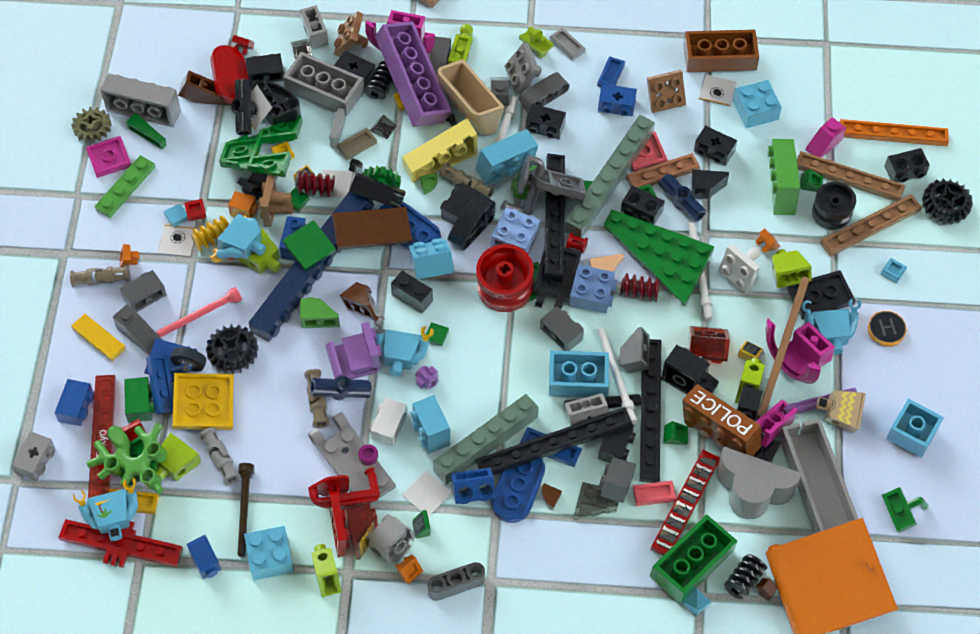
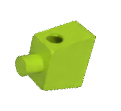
M261 228L262 240L260 243L266 246L265 252L261 256L252 252L247 259L240 257L237 260L259 274H262L268 268L273 273H276L281 268V264L278 262L280 259L279 249L264 229Z
M780 249L772 256V272L776 288L800 284L803 277L810 278L809 282L812 281V266L799 251L786 252L785 249Z
M752 358L745 362L735 403L739 404L743 386H746V384L753 385L752 388L759 390L765 368L760 359Z
M170 432L161 445L167 451V458L162 463H156L158 470L155 472L161 476L162 481L166 476H169L174 481H178L201 463L200 455Z
M325 544L316 545L311 556L321 597L342 593L332 549L326 548Z

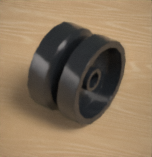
M828 182L823 184L817 190L812 207V217L823 228L837 230L845 227L851 221L857 202L856 194L852 188L844 183Z

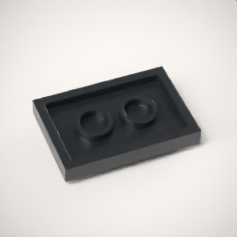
M841 270L812 278V281L808 283L803 302L806 300L811 301V303L805 304V309H810L812 313L845 308L849 306L848 302L850 299H853L852 305H855L856 300ZM799 284L787 287V290L793 302L795 300ZM801 307V308H800V311H799V315H800L801 319L803 320V319H804V314H805L806 312L803 311V310H802V307Z

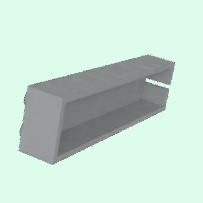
M821 419L803 422L802 427L800 423L782 427L779 439L790 469L802 473L797 488L814 534L859 519Z

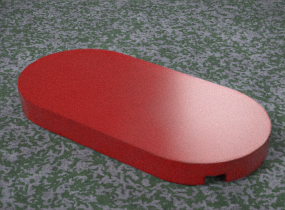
M220 45L213 50L210 56L215 90L220 98L222 96L225 102L232 104V101L235 99V80L248 79L246 61L241 52L234 47Z

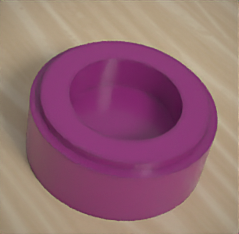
M367 444L359 449L358 456L362 464L373 465L377 462L379 454L375 446Z

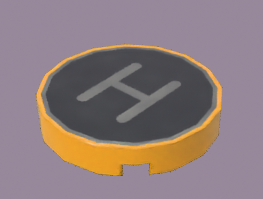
M892 311L875 313L870 318L867 326L870 338L884 347L898 345L902 342L907 332L904 319Z

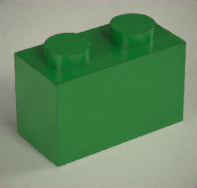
M148 377L124 379L125 416L128 423H132L137 419L140 422L152 421V413H155L154 402L151 401L152 390Z

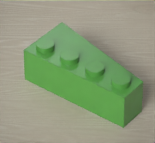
M772 138L771 146H768L767 156L770 157L769 169H771L770 181H772L773 215H796L800 181L794 139Z

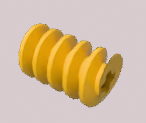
M221 215L219 221L213 219V225L207 222L206 228L201 225L199 226V231L197 229L192 230V240L200 252H202V245L207 249L209 248L208 242L215 245V239L228 227L229 222L224 216Z

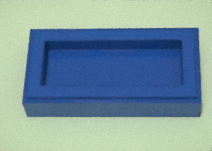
M609 56L597 86L601 87L602 84L616 86L626 61Z

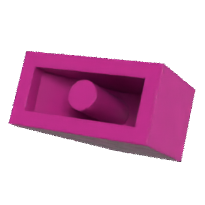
M830 118L819 128L805 150L812 155L822 158L843 140L846 127L835 118Z

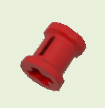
M570 232L566 242V249L572 248L584 254L589 238L577 237Z

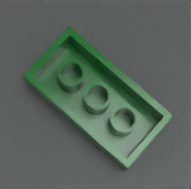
M706 514L652 566L649 577L681 604L734 552L738 540Z

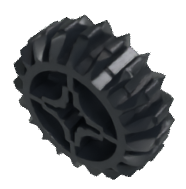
M944 178L941 181L936 179L934 183H930L924 190L922 208H925V214H930V219L936 218V223L940 220L943 222V225L946 222H949L950 225L954 224V222L958 224L970 214L973 206V195L969 194L970 189H965V184L959 185V181L952 182L951 178L948 181Z
M230 324L229 328L223 325V330L221 331L216 328V334H211V339L207 340L206 347L207 359L213 367L216 366L218 371L223 369L225 374L228 370H231V373L234 374L235 370L241 373L243 367L248 369L249 364H254V358L258 356L257 351L259 347L257 338L254 337L252 331H248L247 327L242 329L239 324L236 328L232 324ZM243 342L247 344L246 351L242 349ZM219 347L223 350L221 356L217 353Z

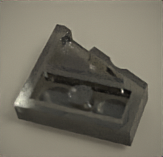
M582 482L573 520H579L580 517L590 515L595 517L603 513H616L619 502L601 497L602 488L598 485Z

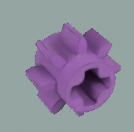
M425 365L420 367L415 373L416 384L421 389L424 387L432 389L439 381L437 378L439 376L437 374L438 371L433 366L430 368Z

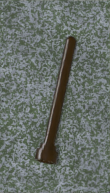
M240 463L238 466V473L240 478H242L237 555L239 557H244L246 553L244 534L247 533L250 478L254 475L255 465L252 463Z

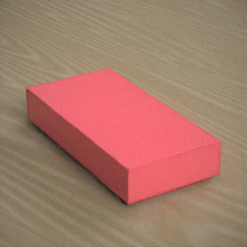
M673 481L633 485L632 487L636 507L675 502L676 500Z

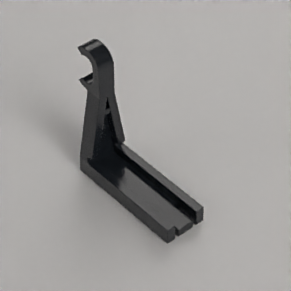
M351 158L348 170L353 172L349 191L387 206L399 208L406 191L363 175V163L355 158Z

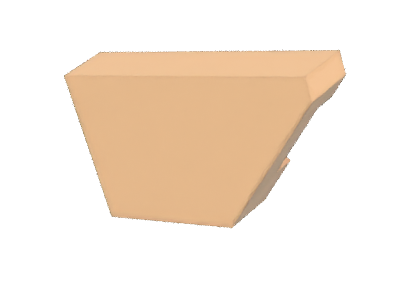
M624 253L590 258V267L614 272L619 263L624 260Z

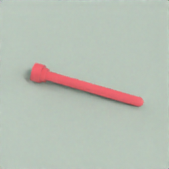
M233 287L228 290L229 292L226 293V296L157 330L156 333L162 337L229 302L236 304L242 300L238 289Z

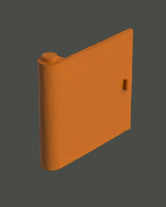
M863 517L782 545H771L765 552L793 634H827L898 610Z

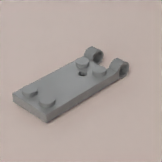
M342 412L332 417L340 432L325 441L318 428L308 433L311 442L316 446L337 475H347L349 477V492L370 489L368 477L364 474L365 470L370 467L375 468L380 498L396 488V484L378 460L373 465H364L360 462L358 452L365 443L349 424ZM344 448L349 450L347 454H343L341 451ZM371 502V503L359 504V505L361 506L362 509H364V508H366L367 506H369L370 504H372L373 502Z

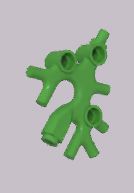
M156 422L150 433H146L141 426H137L134 429V432L144 444L143 452L135 458L129 454L130 441L122 428L117 426L110 427L107 434L110 441L116 447V452L110 454L100 440L96 441L94 447L99 452V455L86 461L88 468L104 464V469L97 474L101 480H104L109 474L115 477L124 475L120 484L123 485L126 479L128 485L134 476H140L141 482L149 489L154 490L158 495L163 493L161 476L150 468L152 460L156 463H162L167 458V451L156 442L163 425Z

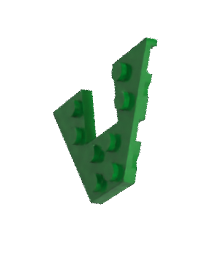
M298 115L297 120L289 123L282 122L260 129L259 134L248 137L247 134L226 142L219 159L220 166L285 177L291 160L290 152L259 155V152L264 143L274 144L279 141L290 142L297 139L303 123L302 116Z

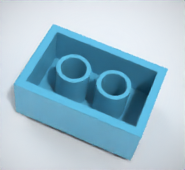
M525 129L482 148L475 170L486 186L492 183L496 184L507 176L512 177L520 171L522 163L528 155L536 156L539 145L530 132Z
M550 350L549 396L589 397L603 393L604 397L608 396L609 352Z

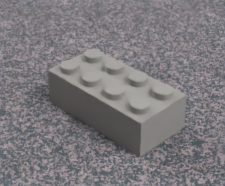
M300 52L283 76L284 87L293 94L337 112L338 108L345 109V116H348L364 92L362 77L303 52Z
M108 73L100 89L107 112L128 117L137 113L145 121L173 128L181 112L177 91L169 86H160L152 82L148 83L136 78L131 79L119 74Z

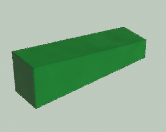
M134 113L126 121L127 128L162 150L167 146L166 139L137 113Z

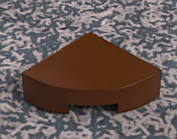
M543 483V500L547 507L554 510L562 491Z

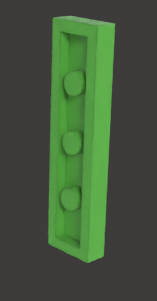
M140 155L94 206L95 210L111 218L156 167L155 163Z

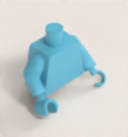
M853 299L849 300L848 305L851 308V312H849V309L811 313L810 309H805V304L811 303V301L806 300L802 303V310L806 312L804 314L805 324L810 322L835 346L833 355L843 352L842 346L847 345L848 340L853 337L857 329L859 316L857 309L862 305L860 299H858L857 307L852 306Z

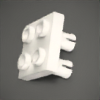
M730 244L726 248L720 264L719 271L722 275L727 277L745 294L751 290L760 269L754 261L761 254L760 250L757 247H752L746 253H743L734 244Z

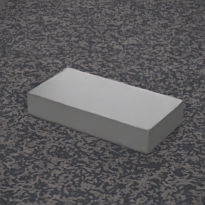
M563 27L549 36V40L572 61L586 52V48Z
M337 109L329 135L331 148L337 149V144H339L346 121L345 109Z

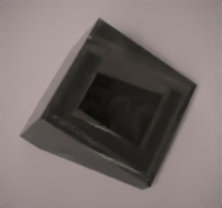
M308 39L290 43L295 59L300 52L312 56Z
M383 114L376 120L370 131L388 139L397 125Z

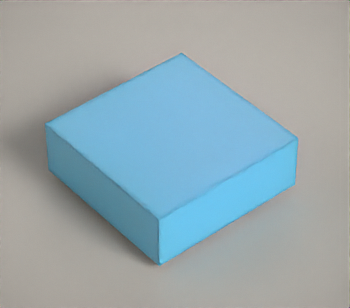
M180 203L163 211L164 216L173 227L188 220L187 213Z
M890 258L882 269L881 275L898 283L907 266Z

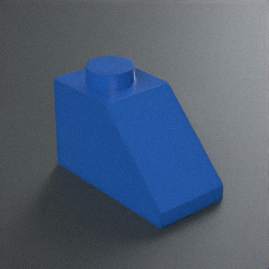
M204 534L187 543L191 559L202 579L217 575L221 567L206 535Z

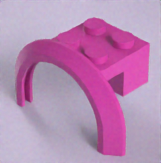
M391 10L387 24L413 21L421 41L423 38L424 48L427 54H429L435 44V34L425 32V16ZM365 21V32L368 40L375 48L381 51L375 38L377 34L376 23Z
M767 318L765 326L766 342L770 354L775 361L778 352L775 342L776 325ZM807 322L794 330L793 338L789 342L781 370L794 380L805 384H813L819 379L821 367L832 361L835 346L810 322Z

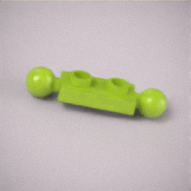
M463 24L460 27V34L455 35L448 64L462 59L467 63L473 43V27L470 24Z

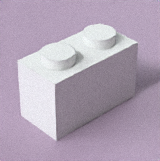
M385 397L383 403H379L377 407V417L371 421L369 431L371 432L372 440L394 447L407 417L408 407L407 404Z

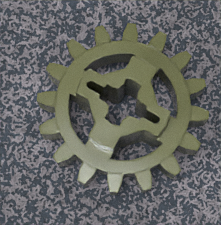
M89 107L88 111L83 108V113L77 112V118H72L73 123L71 126L73 133L78 137L79 141L84 139L85 143L88 140L94 143L95 139L101 141L102 136L107 137L106 132H111L110 127L112 123L110 116L106 114L104 109L100 111L99 107H96L95 110Z

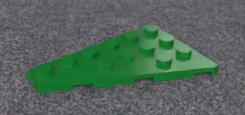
M611 209L604 222V228L613 234L614 238L620 241L626 247V250L653 274L655 279H659V283L667 288V291L674 295L681 302L682 306H686L714 252L715 246Z

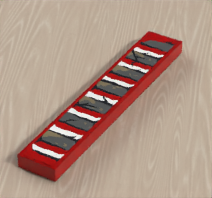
M704 449L701 451L650 550L664 556L678 542L719 464V456Z

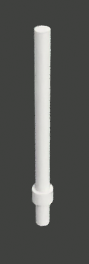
M511 96L509 105L505 108L504 119L496 142L505 139L511 118L514 117L516 112L515 106L518 100L516 96Z
M689 222L690 238L698 240L695 222ZM703 271L698 281L701 294L700 304L704 310L705 320L710 321L713 319L711 311L712 301L708 295Z
M599 328L597 333L604 352H609V366L623 402L621 406L622 408L626 407L632 424H636L638 421L634 412L633 401L629 399L605 329Z

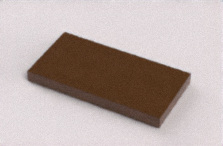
M406 207L332 213L337 250L412 243Z

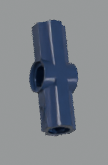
M666 174L662 177L658 185L673 200V205L677 209L683 210L693 222L700 221L707 211L691 195L690 188L682 186L671 174Z
M339 376L336 379L312 378L310 394L312 396L332 397L335 400H343L345 397L369 398L372 386L369 380H350L346 376Z

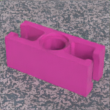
M782 399L756 421L761 425V432L764 433L761 445L767 447L780 435L782 427L793 424L798 410L794 407L791 408L788 414L784 415L782 413L784 407L787 406V402Z

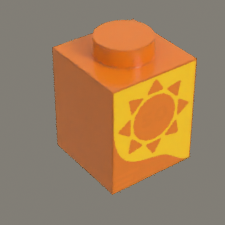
M234 191L228 204L230 216L236 217L239 213L247 218H252L258 212L256 197Z

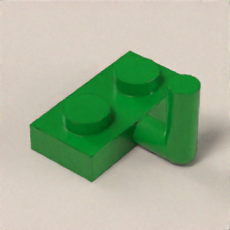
M901 487L882 494V498L898 533L917 525L911 511L912 508L920 506L925 510L929 506L922 497H917L907 502Z

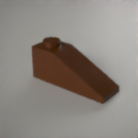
M188 70L181 82L178 96L194 103L231 106V104L224 101L225 99L222 96L220 98L217 95L213 80Z
M356 282L339 295L348 311L375 322L378 320L375 301L371 296L372 291L366 284L363 285Z

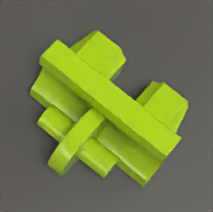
M532 26L525 33L519 35V40L523 43H528L540 59L545 57L548 51L554 47V44L543 36V31L540 29L536 30Z

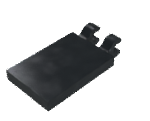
M564 248L563 279L544 277L543 250L532 291L538 293L535 307L542 308L545 295L556 298L554 308L558 306L561 309L564 301L569 302L582 253Z

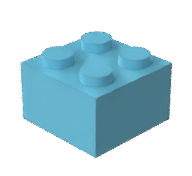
M769 80L735 88L733 103L745 129L779 120L782 106Z
M438 238L429 243L416 242L409 246L411 264L417 279L454 273L452 253L446 239Z
M435 395L412 403L413 411L410 412L412 417L411 424L414 431H418L420 434L419 442L422 448L426 447L428 454L450 446V427Z
M908 398L890 428L886 439L922 458L944 417Z
M285 526L244 534L253 581L294 573Z

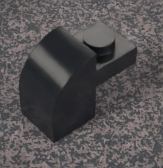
M252 172L249 179L240 177L237 184L242 186L241 190L243 193L255 196L257 201L263 197L262 184L266 182L267 175Z

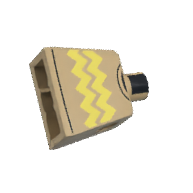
M836 390L830 393L828 399L819 397L816 408L826 411V422L854 433L860 428L866 393Z

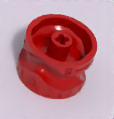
M511 244L495 245L482 253L476 265L477 293L483 304L497 312H512L528 303L530 295L533 294L534 267L528 253L520 247Z

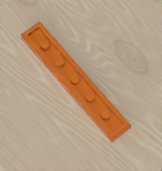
M840 119L839 121L846 127L844 138L948 146L949 143L948 128Z

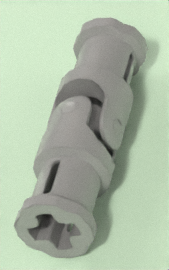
M209 427L200 433V438L204 440L207 446L206 450L216 470L221 473L224 485L228 486L236 483L240 479V475L235 471L233 461L225 445L219 440L216 428Z

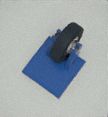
M155 338L150 355H167L172 382H174V373L199 372L204 369L206 357L198 352L196 348L193 349L190 346L186 347ZM146 365L144 374L149 375L148 367Z

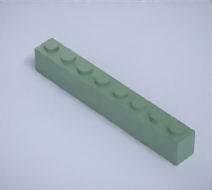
M639 114L587 189L584 200L579 201L567 218L565 233L570 234L571 232L574 236L583 238L632 166V163L651 138L655 127L654 121Z

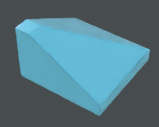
M696 588L682 603L697 616L711 604V601Z

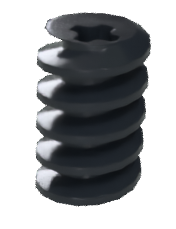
M380 61L367 87L364 89L366 96L369 98L385 99L386 94L390 91L389 89L393 86L392 83L394 81L385 61Z
M752 554L745 555L742 561L738 563L737 568L734 569L733 574L729 576V580L725 581L724 587L735 598L743 599L742 595L748 596L750 594L748 589L752 590L754 588L753 583H758L757 577L763 576L761 570L766 571L768 567L760 558Z

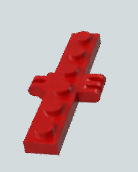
M65 519L58 537L60 541L106 551L103 564H108L112 557L111 565L116 566L118 559H120L118 565L120 568H124L128 556L177 568L183 552V546L136 535V530H133L135 522L130 521L128 528L121 529L122 539L117 541H111L109 533L101 534L99 529H93L89 524Z

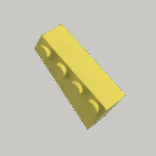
M466 118L402 156L403 168L412 183L420 180V176L439 172L446 162L453 166L476 156L477 133Z

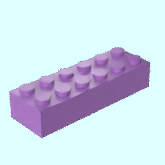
M414 22L383 24L375 38L412 126L419 127L444 123L452 113V110L436 77Z

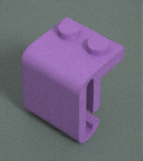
M369 322L361 323L362 333L342 338L343 344L335 346L333 341L326 344L325 347L334 379L339 376H346L352 380L375 374L380 370L379 356H382L380 345L375 344L374 340L377 339L374 328H370Z

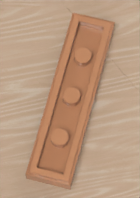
M691 153L626 174V179L630 187L633 185L638 188L648 184L654 186L666 174H671L674 178H678L692 173V169L700 170V165L694 154Z

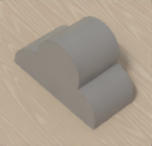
M726 447L722 449L717 468L719 482L723 487L730 490L729 505L732 511L744 519H757L763 516L769 504L783 505L789 502L794 496L802 474Z

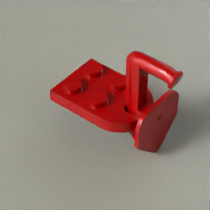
M370 467L364 472L369 481L370 489L348 492L350 480L347 475L329 476L308 487L311 502L318 507L329 509L337 557L345 556L346 549L349 548L348 540H350L349 530L345 525V509H341V507L376 502L380 498V490L374 467Z

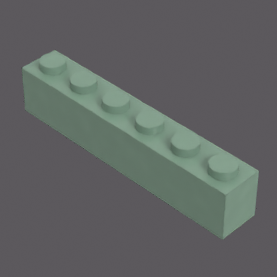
M524 394L433 460L434 473L447 485L451 482V473L466 471L476 464L475 459L488 455L536 420L539 407L527 394Z

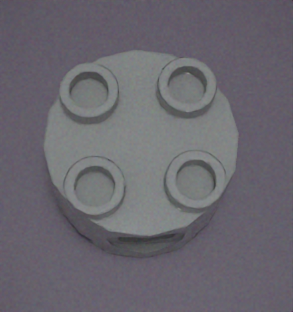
M387 514L383 517L377 528L371 529L368 533L369 548L388 564H391V561L396 563L410 550L411 545L409 542L410 540L414 542L415 532L395 516Z

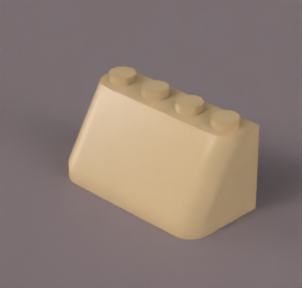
M463 59L441 66L436 77L445 95L461 114L469 120L479 134L490 135L496 133L505 108Z

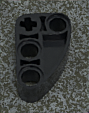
M259 79L251 84V90L253 91L257 85L272 107L265 117L270 125L282 122L289 123L297 120L298 115H301L299 100L285 87L274 82Z
M478 192L461 212L447 240L462 251L466 250L493 221L496 202Z

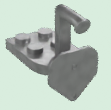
M528 155L522 163L517 179L519 194L523 193L526 184L530 185L523 207L510 204L507 200H504L500 209L505 210L507 207L516 209L523 214L531 215L541 189L549 191L553 195H565L573 200H584L586 191L583 178L545 169L544 162L540 158ZM530 164L537 166L536 169L529 172Z

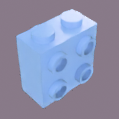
M506 207L491 235V246L511 244L529 253L540 231L541 220L535 216L526 215L516 209Z

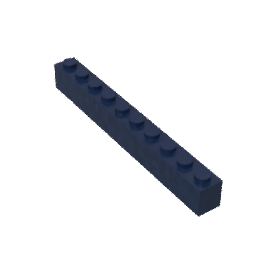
M349 191L333 213L372 210L374 203L369 198ZM332 214L320 229L336 248V251L306 271L302 269L297 261L294 262L248 322L250 331L268 342L273 337H276L280 332L281 326L290 319L293 310L300 306L301 299L310 293L312 285L322 277L324 269L329 267L333 262L334 256L341 252V250H337Z

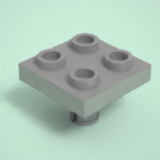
M522 43L504 65L514 92L519 94L534 77H539L542 72V68L537 65L528 43Z

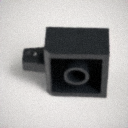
M676 344L664 361L661 380L686 395L697 384L710 393H713L719 385V381L708 373L710 363L705 358L691 353L686 347Z

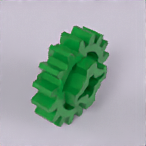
M376 165L375 168L369 166V169H364L363 175L400 188L401 176L398 175V172H392V168L387 169L385 166L379 168Z

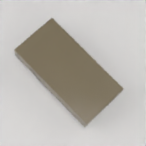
M365 128L337 144V149L348 161L377 144V139L368 128Z

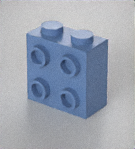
M578 264L570 294L569 306L606 314L608 307H612L614 296H611V293L616 291L618 280H615V272Z

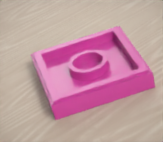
M121 136L86 147L97 178L131 166Z

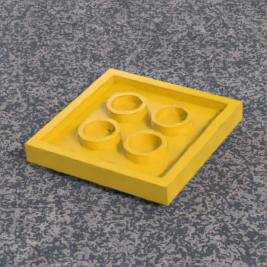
M174 373L172 428L205 430L209 427H215L216 430H233L234 374Z

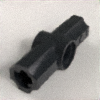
M248 79L235 80V99L231 104V111L235 114L236 135L240 136L252 134L251 116L255 112V103L251 101V82Z

